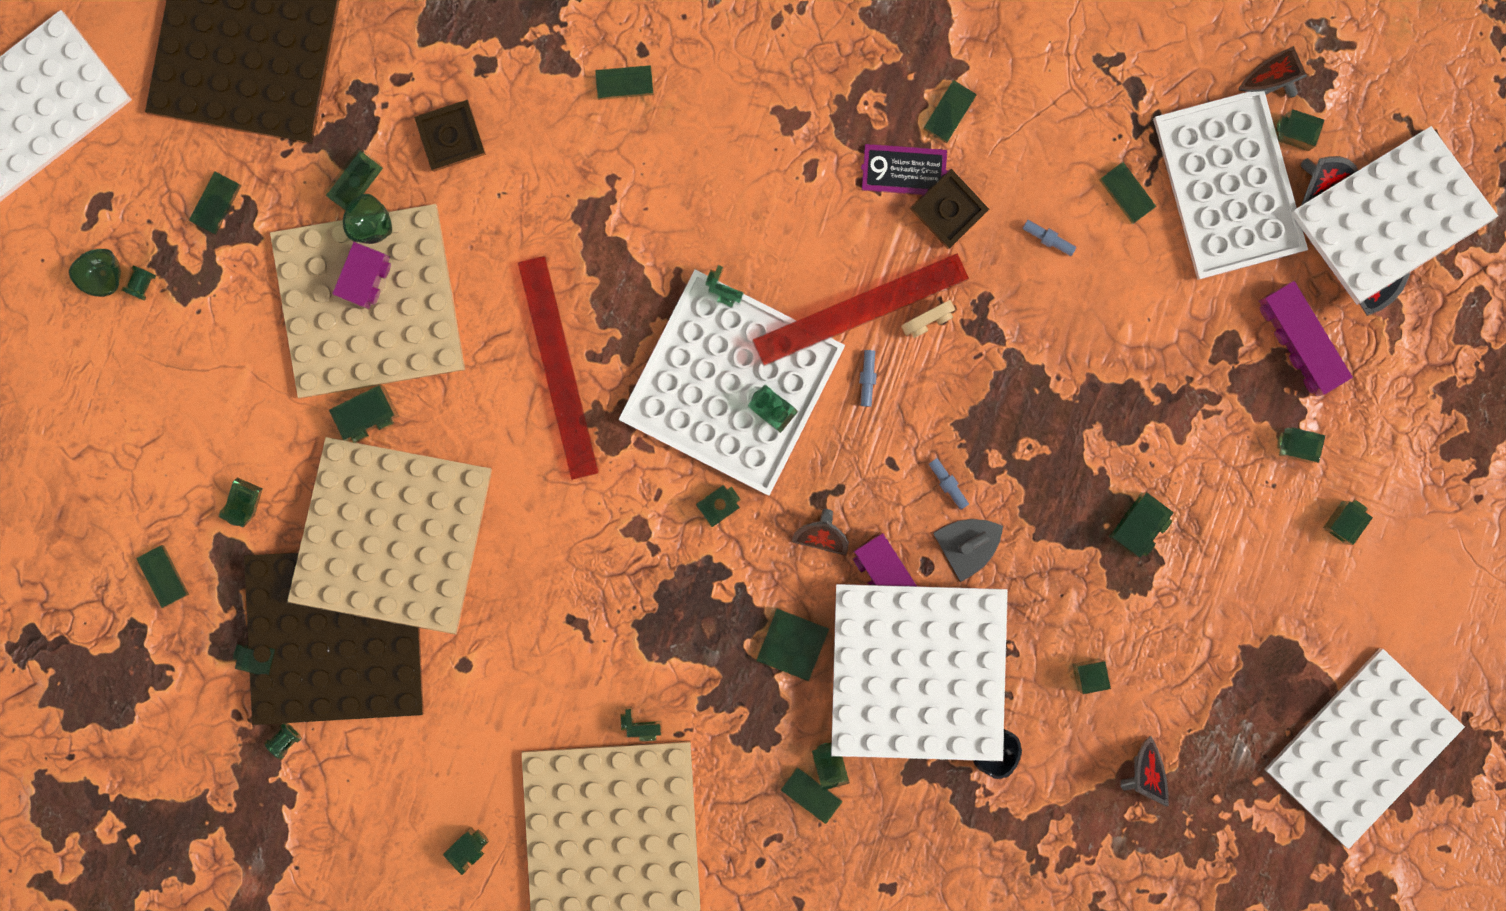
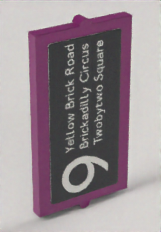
M865 144L864 164L861 165V170L863 171L862 191L923 195L947 172V150Z

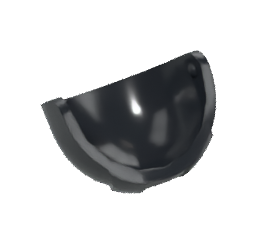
M1004 729L1003 761L973 760L974 765L984 774L994 779L1007 778L1016 769L1021 759L1022 748L1020 740L1015 734Z

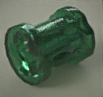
M133 265L131 268L133 273L128 284L122 287L121 291L145 301L147 298L145 293L149 284L157 275Z
M283 723L281 729L271 739H266L264 745L272 755L282 760L285 757V752L295 742L298 743L302 737L290 724Z

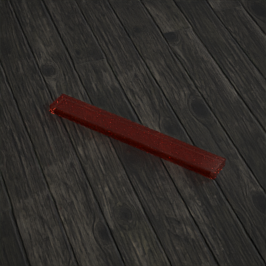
M957 253L757 337L752 342L764 367L963 283L969 277Z
M542 256L518 262L571 480L598 474L599 470L546 257Z

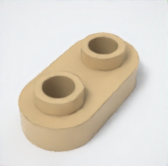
M951 300L903 324L901 328L906 336L912 334L913 338H916L929 331L926 327L927 325L935 321L938 325H941L952 319L951 313L956 309Z

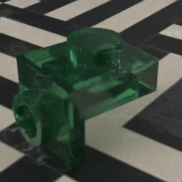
M718 265L716 271L710 270L705 286L709 287L708 294L718 297L717 302L727 307L733 308L734 304L740 306L744 292L719 283L724 270L722 266Z
M766 384L753 394L751 402L748 404V407L780 433L798 412L795 407L781 398Z
M237 477L232 482L227 503L220 510L218 517L226 520L231 525L245 527L255 516L263 488Z
M628 706L625 709V713L621 714V730H627V738L639 737V741H654L656 736L662 734V721L634 723L633 706Z
M832 743L821 744L816 750L812 751L822 791L850 783L843 757L831 756Z

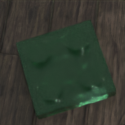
M776 608L756 661L809 681L829 628Z

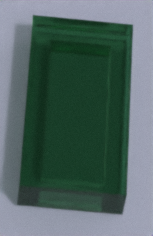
M651 65L595 70L598 100L654 95Z
M953 80L923 129L948 143L977 94Z
M1124 162L1099 179L1132 224L1157 207Z
M215 171L189 221L216 235L242 185Z
M164 545L136 558L161 608H165L189 595Z
M799 767L794 770L781 788L783 793L825 824L843 802Z

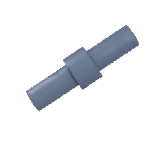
M1027 220L1022 228L1041 239L1040 243L1049 248L1053 246L1069 256H1072L1077 248L1058 237L1059 233L1050 228L1046 230L1030 220Z
M864 350L863 372H860L859 384H862L860 406L872 407L873 385H876L877 373H874L876 353L874 350Z
M936 458L928 465L940 480V487L945 493H949L958 508L962 510L969 505V502L957 487L959 483L953 475L950 476L939 459Z

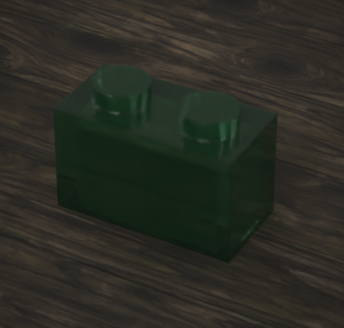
M358 147L325 190V195L349 213L382 171V164Z
M381 385L329 409L343 440H352L353 443L369 437L367 432L375 428L381 431L394 424L393 419L399 417L385 386Z
M1141 492L1111 532L1109 538L1134 557L1141 558L1142 555L1147 556L1156 544L1153 540L1158 533L1163 534L1170 527L1173 521L1170 517L1174 512L1149 493Z

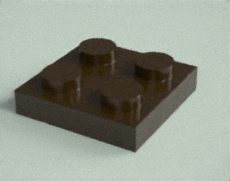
M468 100L414 117L433 172L486 155Z
M949 169L910 207L911 211L947 249H950L989 210L953 169Z

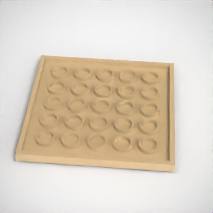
M436 204L270 232L298 398L465 370L438 206ZM353 242L390 257L389 263H391L389 274L385 279H381L378 289L381 290L379 298L375 305L371 304L369 309L332 294Z
M326 437L287 602L457 635L492 469Z
M691 741L522 751L531 911L701 910Z

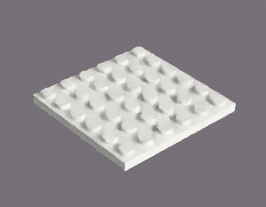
M694 270L619 420L769 496L845 345Z
M836 584L831 756L1003 761L1007 589Z

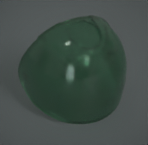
M362 194L352 200L343 216L344 232L354 242L376 244L385 240L392 233V223L388 211L371 194Z
M95 249L83 253L72 263L69 268V276L74 285L84 293L105 297L113 294L118 289L121 267L111 250Z

